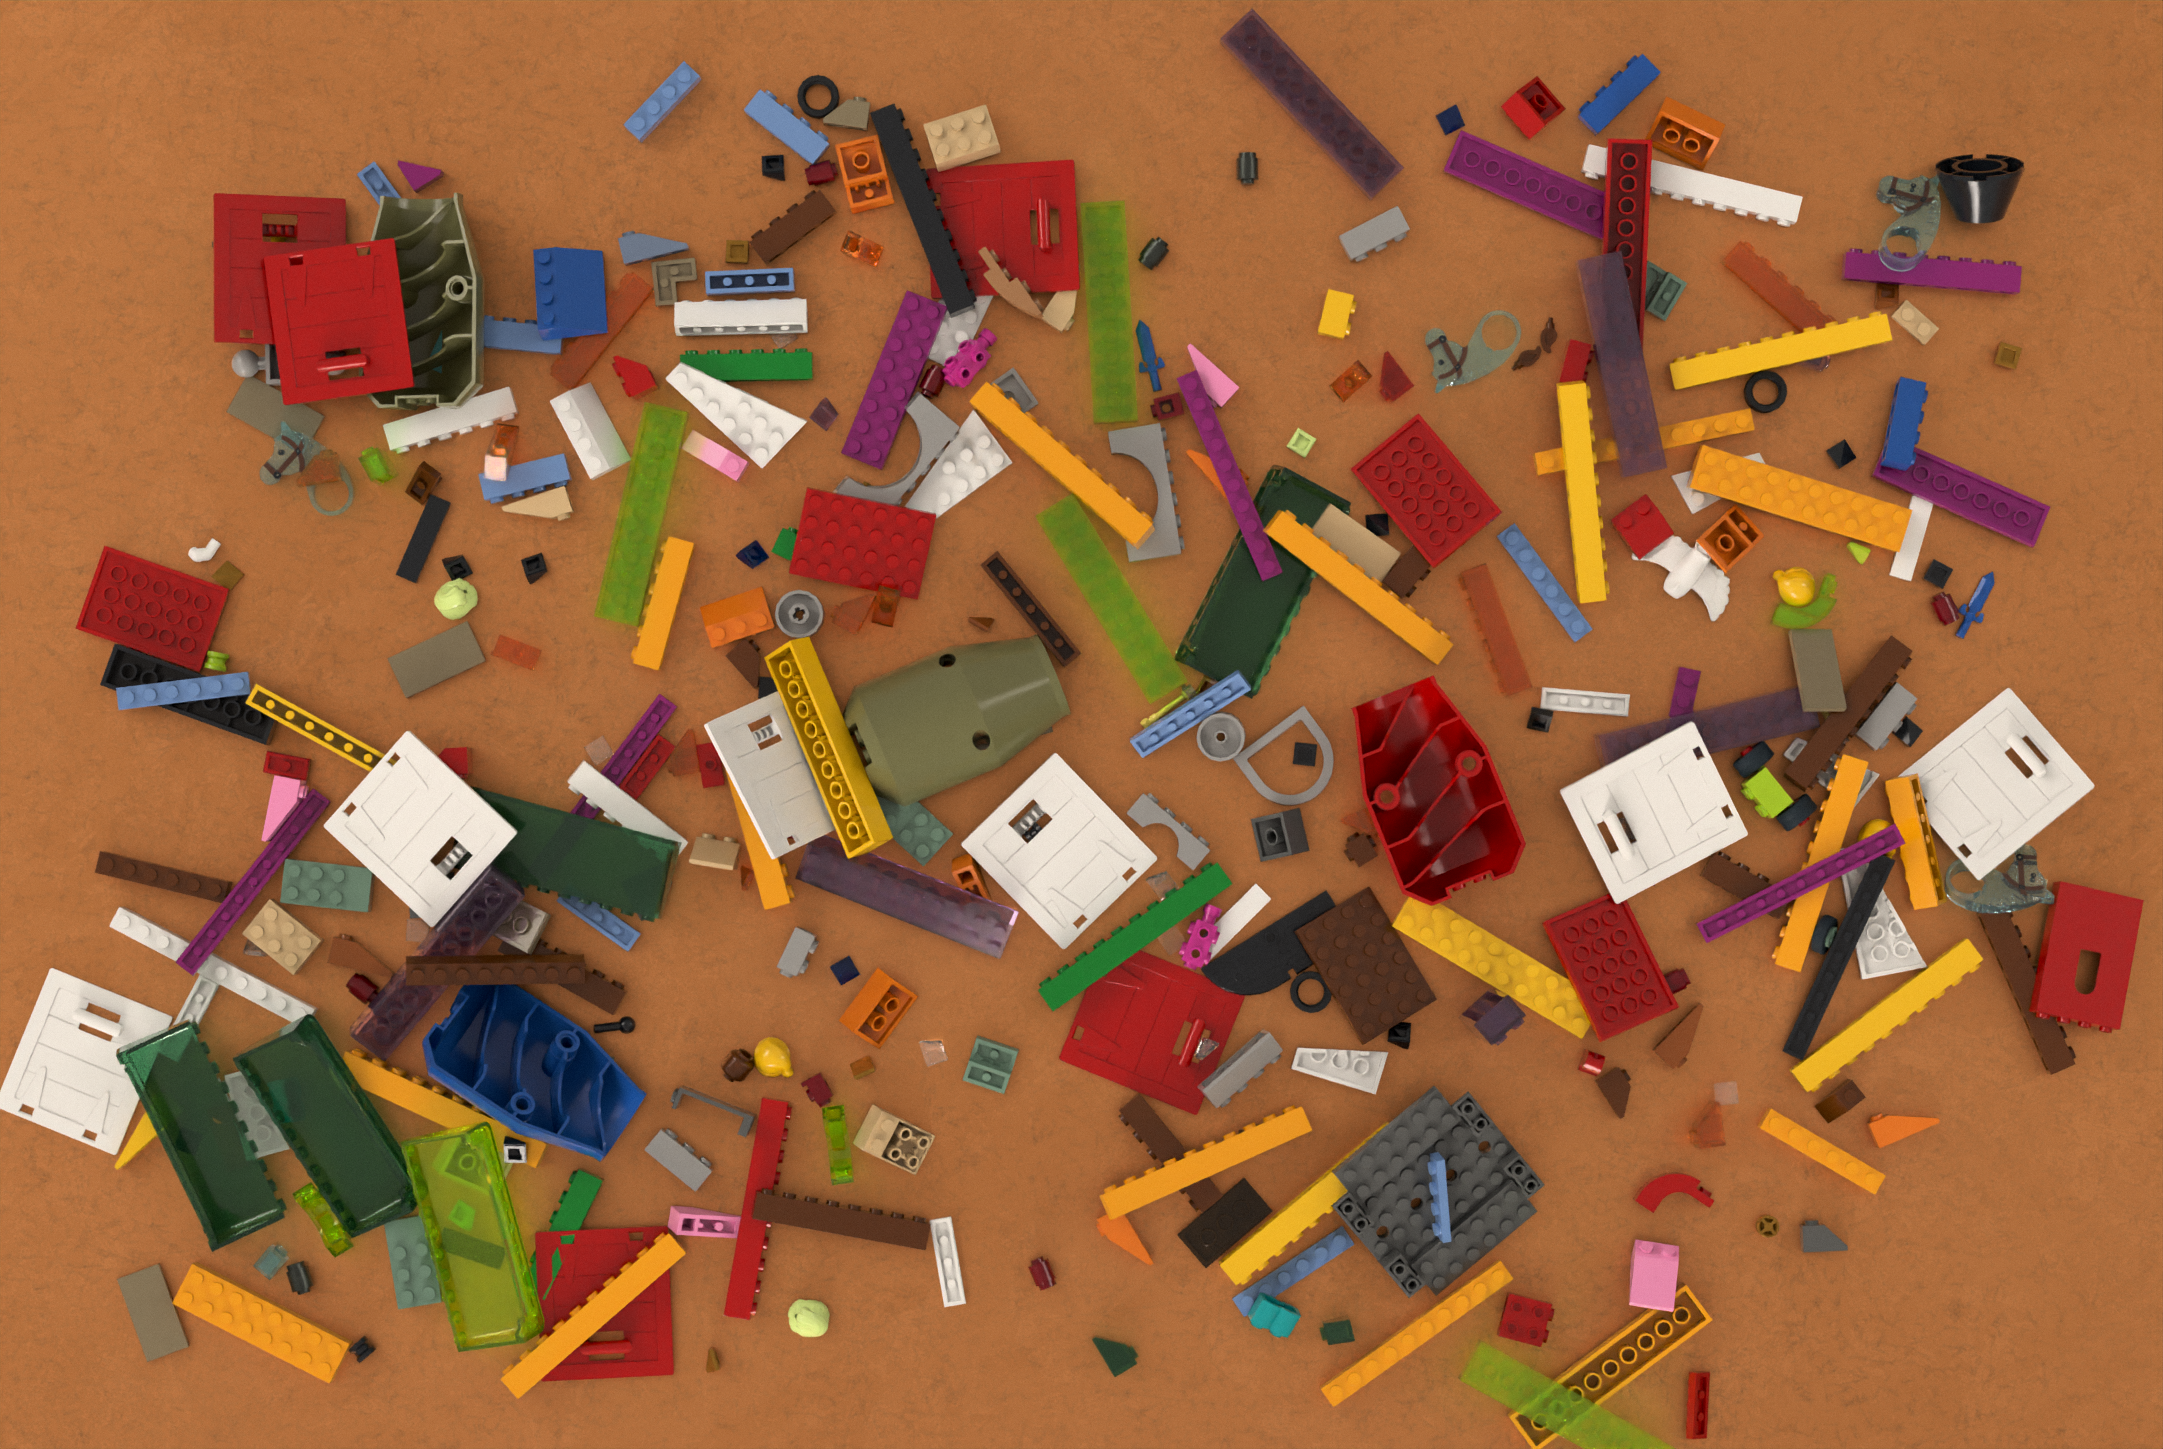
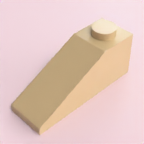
M1077 291L1056 292L1043 311L1042 315L1044 317L1041 320L1060 333H1063L1064 330L1069 331L1075 322L1072 318L1075 312Z
M565 486L502 506L504 512L550 519L557 518L558 521L568 519L570 514L574 513Z

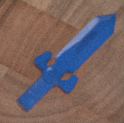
M1139 320L1136 334L1143 362H1146L1148 366L1146 368L1143 362H1140L1139 372L1149 373L1153 392L1162 390L1157 369L1163 368L1165 364L1162 358L1159 357L1158 365H1155L1156 354L1149 327Z
M1993 572L1982 577L1968 604L1969 611L1966 612V604L1959 608V613L1964 615V620L1956 633V636L1964 639L1972 621L1982 623L1984 614L1980 613L1978 617L1975 614L1981 611L1995 584Z

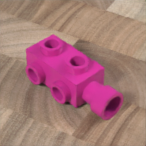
M984 328L979 333L977 340L969 339L961 342L958 346L959 352L944 362L945 368L942 372L946 375L944 380L952 387L964 388L972 382L974 375L985 367L987 360L991 357L986 349L997 341V337L990 330Z
M1207 903L1203 909L1205 913L1202 920L1197 919L1196 923L1191 921L1187 934H1190L1188 943L1183 942L1179 954L1183 955L1181 960L1185 961L1184 966L1196 970L1197 966L1202 968L1203 964L1208 965L1212 955L1211 952H1208L1211 943L1216 945L1220 932L1217 931L1218 927L1214 923L1216 918L1220 917L1222 909ZM1201 929L1208 931L1206 937L1200 936L1199 932ZM1195 949L1200 952L1197 958H1193L1191 952Z

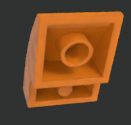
M878 135L835 145L852 214L895 204Z
M1734 504L1696 541L1717 565L1727 573L1765 536L1745 513Z

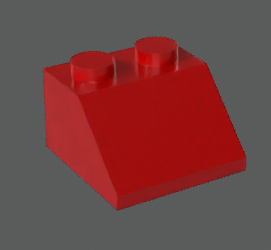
M1538 76L1514 93L1501 106L1507 116L1516 123L1529 140L1566 109Z
M1646 494L1611 519L1613 529L1639 560L1674 534L1659 509Z

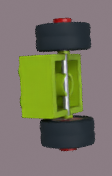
M1762 740L1753 747L1749 745L1740 752L1742 756L1733 763V766L1743 778L1748 777L1740 784L1743 788L1740 791L1747 800L1755 802L1757 806L1754 808L1762 818H1774L1777 815L1776 819L1786 831L1792 830L1797 825L1801 827L1810 820L1809 816L1817 809V805L1811 800L1809 795L1803 794L1793 801L1768 769L1764 767V764L1774 755V752L1765 741Z

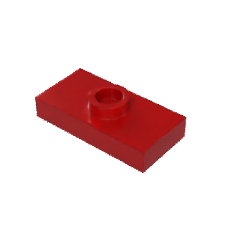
M713 743L696 745L703 788L725 785L722 761Z
M267 751L263 772L307 781L311 759Z

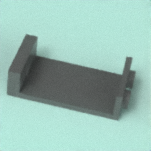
M684 1085L674 1090L670 1100L673 1103V1109L679 1108L683 1096L686 1094L744 1117L738 1135L743 1137L749 1135L757 1114Z

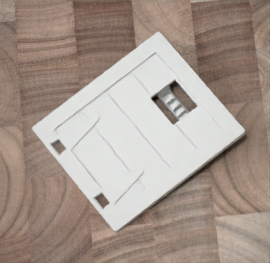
M2010 688L2004 690L1898 776L1918 773L1923 797L1927 801L1925 807L1929 824L1977 880L1985 877L2095 787L2094 783ZM2025 736H2027L2033 742V744L2040 750V752L2047 758V760L2049 761L2048 763L2044 765V763L2023 741V738ZM2011 747L2033 771V775L2028 779L2005 754ZM1963 844L1972 853L1968 858L1958 849Z
M778 691L704 725L771 859L778 858L836 830ZM770 715L772 723L753 732L750 731L748 724ZM778 734L780 735L782 741L760 750L759 743ZM793 836L796 843L789 845L787 838Z
M1692 721L1560 790V794L1616 904L1748 835L1713 760ZM1698 746L1704 757L1699 759L1696 758L1692 750ZM1728 805L1732 813L1728 817H1725L1721 809ZM1621 811L1636 839L1632 843H1630L1616 815ZM1602 821L1606 823L1619 849L1612 854L1597 826Z
M406 731L324 824V828L430 927H434L518 833L509 822L411 731ZM396 752L401 758L393 766L387 761ZM353 802L357 808L351 815H348L344 810ZM453 836L458 843L440 864L435 866L430 860ZM469 851L473 856L450 880L447 877L448 873Z
M1053 753L961 843L962 847L1062 949H1066L1157 860V856L1057 753ZM1034 799L1037 803L1011 827L1008 823ZM1045 813L1048 814L1052 820L1031 841L1026 843L1022 839V835ZM1132 867L1136 872L1126 881L1122 875ZM1083 914L1087 920L1077 929L1073 923Z
M51 968L0 1090V1109L110 1154L117 1155L173 1017L65 972ZM91 1003L121 1015L119 1022L115 1023L86 1011L88 1004ZM80 1024H85L112 1035L111 1042L80 1030ZM23 1104L35 1108L32 1115L20 1111ZM89 1130L96 1133V1141L84 1137L85 1131Z

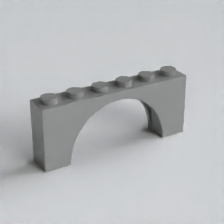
M917 392L904 407L913 418L920 438L918 457L910 471L896 482L882 486H864V484L846 475L833 492L899 506L902 502V495L906 491L909 493L917 484L915 480L920 474L924 476L931 467L929 465L934 458L938 459L944 453L945 449L943 447L948 441L953 442L959 435L958 429L960 427L922 394Z

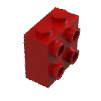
M1573 339L1566 343L1556 383L1580 380L1586 383L1588 372L1585 371L1586 365L1589 366V363L1591 364L1594 351L1590 350L1592 344Z
M1507 1292L1497 1335L1542 1347V1343L1547 1342L1549 1330H1546L1548 1321H1552L1555 1309L1551 1308L1552 1304L1550 1302Z

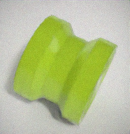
M207 651L209 658L204 668L226 672L227 667L225 663L229 659V655Z

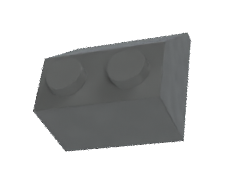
M1300 808L1251 819L1261 862L1310 851Z

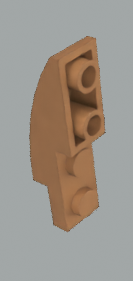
M984 247L979 250V254L990 268L983 275L997 293L1020 311L1038 319L1043 318L1044 316L1041 311L1044 308L1037 298L1032 300L1028 294L1031 292V289L1025 280L1020 282L1018 278H1015L1009 282L1012 277L1005 267L1000 269L997 264L1000 259L993 249L988 251Z

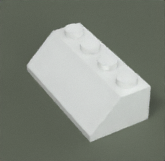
M591 382L569 390L550 400L590 479L595 480L631 461Z

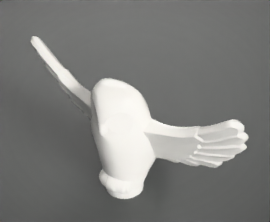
M1672 535L1640 559L1657 563L1670 572L1665 579L1663 588L1673 598L1678 599L1692 589L1703 599L1712 622L1716 621L1719 615L1724 612L1725 606L1729 603L1728 594L1730 593V588L1728 585L1730 579L1724 575L1723 570L1717 569L1714 564L1709 562L1711 557L1697 541L1695 547L1691 548L1682 541L1681 537ZM1632 553V556H1631L1632 559H1633V560H1639V559L1634 555V553Z

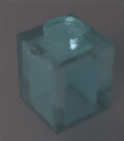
M272 1244L253 1267L271 1280L290 1258L286 1255L288 1253L287 1250L281 1245L275 1246Z

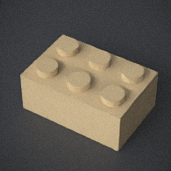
M986 104L923 124L938 172L1001 152Z
M274 899L268 900L242 933L293 975L299 973L324 942L322 937Z

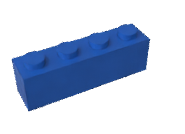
M1644 54L1639 57L1633 56L1626 63L1628 68L1623 73L1619 70L1610 79L1612 83L1607 88L1603 85L1594 94L1597 98L1592 103L1587 101L1580 107L1579 120L1595 136L1661 73Z
M1900 377L1896 382L1880 465L1903 471L1914 465L1916 459V452H1913L1914 446L1918 444L1920 432L1917 431L1918 424L1922 423L1924 411H1921L1922 403L1926 402L1928 391L1925 390L1926 382Z

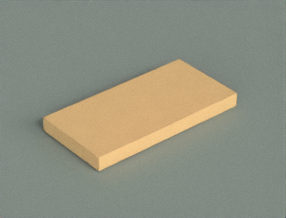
M1330 503L1312 528L1314 530L1312 534L1319 539L1322 536L1331 543L1330 548L1333 551L1337 552V550L1343 552L1349 557L1346 561L1351 565L1356 563L1365 570L1364 575L1369 579L1373 576L1382 582L1401 555L1395 548Z

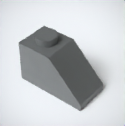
M1805 1220V1224H1799L1802 1252L1848 1250V1246L1824 1224L1819 1223L1818 1220Z

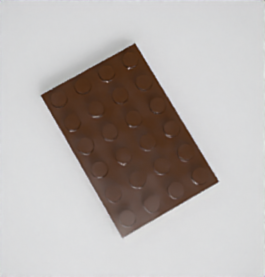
M1369 886L1294 931L1362 1045L1437 1000L1395 928L1391 926L1392 923Z

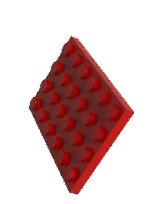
M1419 413L1351 468L1355 476L1433 569L1502 513Z
M807 487L788 572L789 574L918 600L936 513Z
M104 546L75 629L201 672L230 589Z
M1609 893L1542 923L1599 1042H1603L1679 1007L1627 900L1616 904Z

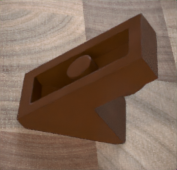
M423 461L416 470L405 493L423 505L441 482V473Z

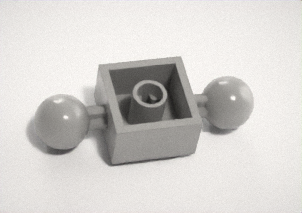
M265 344V357H258L251 350H241L233 356L232 368L238 376L248 378L254 376L258 370H266V384L269 386H281L275 345ZM343 350L326 352L327 358L347 356ZM344 370L330 371L329 375H338Z

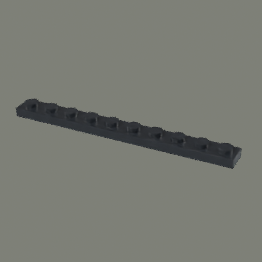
M1885 855L1871 860L1784 1046L1783 1052L1803 1061L1896 860Z

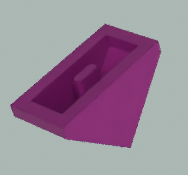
M398 160L397 165L416 193L433 184L444 175V172L439 169Z

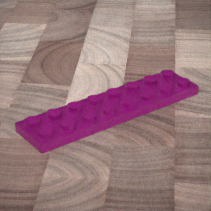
M1460 131L1443 170L1444 172L1602 240L1603 191L1465 131Z
M907 290L842 449V454L883 470L905 416L906 410L904 407L912 399L946 315L947 307Z
M1914 447L1913 451L1916 452L1915 463L1906 471L1880 465L1881 452L1871 477L2031 548L2035 546L2050 506Z

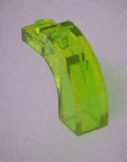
M1830 573L1824 575L1816 599L1805 608H1795L1783 603H1777L1770 624L1783 629H1802L1823 620L1831 612L1837 599L1829 597L1830 593L1834 594L1837 587L1836 575Z
M844 1105L822 1108L832 1185L854 1182L852 1152Z
M310 1182L292 1193L295 1201L313 1221L325 1247L335 1258L354 1247L341 1219L319 1187L316 1188Z

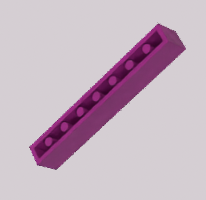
M1849 249V252L1843 254L1841 280L2015 295L2020 293L2022 266H2016V262L2003 261L2002 265L1994 264V260L1982 259L1981 263L1972 262V258H1959V261L1950 260L1949 256H1937V259H1929L1926 254H1915V257H1906L1907 253L1893 252V255H1884L1885 251L1872 250L1871 254L1863 253L1862 249Z

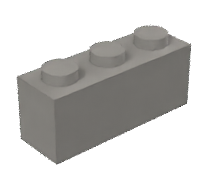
M1396 206L1340 235L1338 239L1350 262L1353 260L1359 262L1368 257V252L1374 249L1376 252H1379L1388 247L1387 242L1393 239L1395 242L1406 238V233L1409 232L1410 228L1399 207Z
M1895 682L1887 690L1880 703H1877L1872 709L1873 711L1866 721L1861 723L1859 730L1854 736L1873 751L1878 748L1882 750L1890 740L1887 738L1892 731L1896 732L1903 724L1901 719L1904 715H1910L1916 708L1915 701L1918 698Z
M662 1128L644 1150L696 1192L713 1171L710 1167L712 1163L703 1156L701 1158L697 1157L693 1153L695 1149L688 1143L684 1142V1144H681L676 1139L678 1135L669 1128L664 1130Z

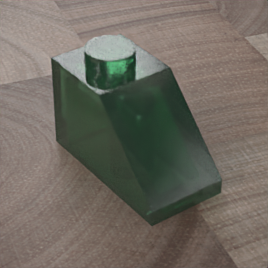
M1348 1315L1322 1321L1323 1327L1319 1328L1322 1341L1327 1340L1328 1345L1355 1341Z
M1097 1335L1092 1337L1094 1344L1114 1377L1137 1364L1136 1358L1139 1356L1132 1345L1128 1347L1126 1342Z

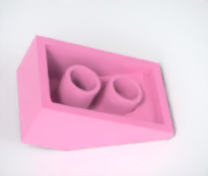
M274 775L261 841H271L302 803L303 798H306L309 792V786H306L307 781Z
M1635 1239L1630 1263L1629 1305L1673 1312L1679 1264V1246Z

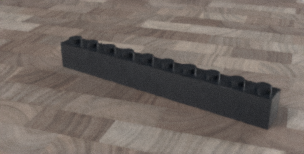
M891 104L871 112V118L950 317L953 318L975 309L974 302L977 301L973 289L968 290L966 282L969 281L965 269L960 270L958 262L961 261L957 248L952 250L950 242L953 241L949 228L944 230L942 222L945 221L941 208L936 209L935 207L936 195L933 188L928 189L926 182L929 181L925 168L920 169L918 161H921V157L917 148L912 149L910 141H913V137L909 128L904 129L902 122L905 121V117L901 108L896 109L895 104Z

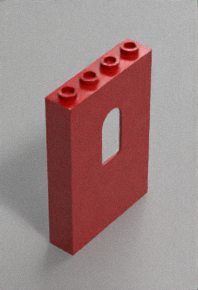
M2062 881L2053 882L2029 1012L2037 1013L2036 1017L2042 1019H2049L2050 1016L2055 1017L2057 1022L2070 1024L2071 1021L2077 1022L2078 1027L2091 1029V1026L2099 1027L2098 1031L2104 1033L2120 1030L2144 900ZM2081 949L2101 953L2095 987L2089 994H2081L2075 988V977Z

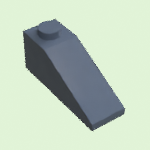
M635 231L625 232L621 238H618L625 266L690 250L687 243L642 233L635 234Z

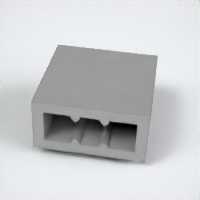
M799 926L795 927L777 965V968L781 969L780 974L791 978L793 975L798 976L800 973H805L809 965V961L806 959L809 953L814 954L819 944V941L816 940L817 935Z

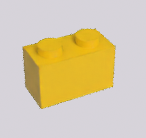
M1328 289L1317 334L1343 340L1344 335L1349 336L1352 323L1348 322L1349 314H1354L1357 303L1353 301L1354 295Z

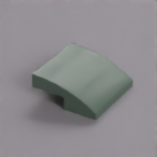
M1647 261L1645 311L1666 321L1687 283L1672 273L1666 272L1650 261Z
M977 1035L963 1081L1004 1094L1019 1049Z

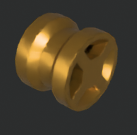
M1767 1214L1760 1216L1755 1224L1757 1232L1767 1238L1775 1236L1780 1228L1778 1220Z

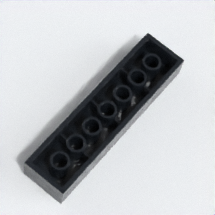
M115 644L100 685L116 691V688L209 676L126 646ZM249 694L158 705L159 707L264 745H270L278 724L277 720L245 703Z

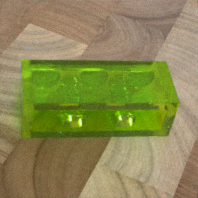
M372 446L361 452L363 456L358 459L371 482L380 486L399 475L385 451L378 447L373 448Z

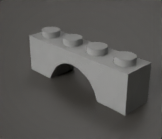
M1143 793L1126 814L1142 827L1153 823H1161L1170 827L1178 838L1179 847L1176 856L1194 870L1209 853L1210 849L1207 848L1209 843L1201 836L1198 838L1194 837L1191 834L1193 829L1185 822L1179 824L1174 820L1176 815L1167 807L1164 810L1157 805L1159 800L1151 793L1147 796Z

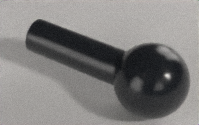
M625 1016L619 1022L595 1024L593 1027L594 1033L620 1030L622 1033L629 1034L634 1031L636 1023L633 1018Z

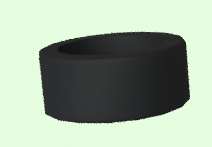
M820 75L811 76L804 80L797 94L798 103L803 112L810 117L818 119L824 118L838 107L840 98L834 82L826 76ZM822 84L830 90L831 102L824 109H813L807 104L806 92L812 85Z
M1769 370L1760 371L1752 375L1744 388V398L1748 406L1760 413H1770L1780 408L1787 396V385L1783 378ZM1769 379L1777 385L1778 396L1773 403L1763 405L1755 400L1753 387L1757 381Z
M1314 971L1303 972L1296 976L1290 988L1291 1000L1295 1006L1308 1013L1319 1012L1326 1008L1332 996L1321 975ZM1315 979L1322 984L1324 995L1319 1003L1308 1005L1300 1000L1298 989L1303 981Z

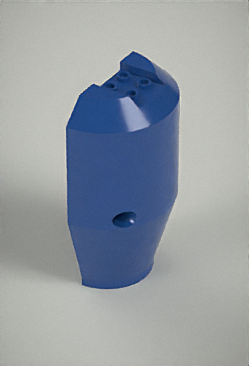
M516 984L463 985L450 1008V1016L446 1017L441 1025L435 1023L422 1042L428 1076L516 1134L591 1156L599 1162L611 1150L647 1095V1093L638 1088L586 1030Z

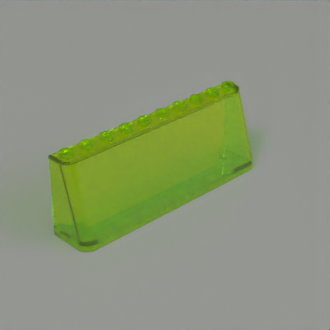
M479 1122L408 1138L400 1142L458 1352L523 1344L540 1334L544 1329V1317L490 1124L488 1122Z

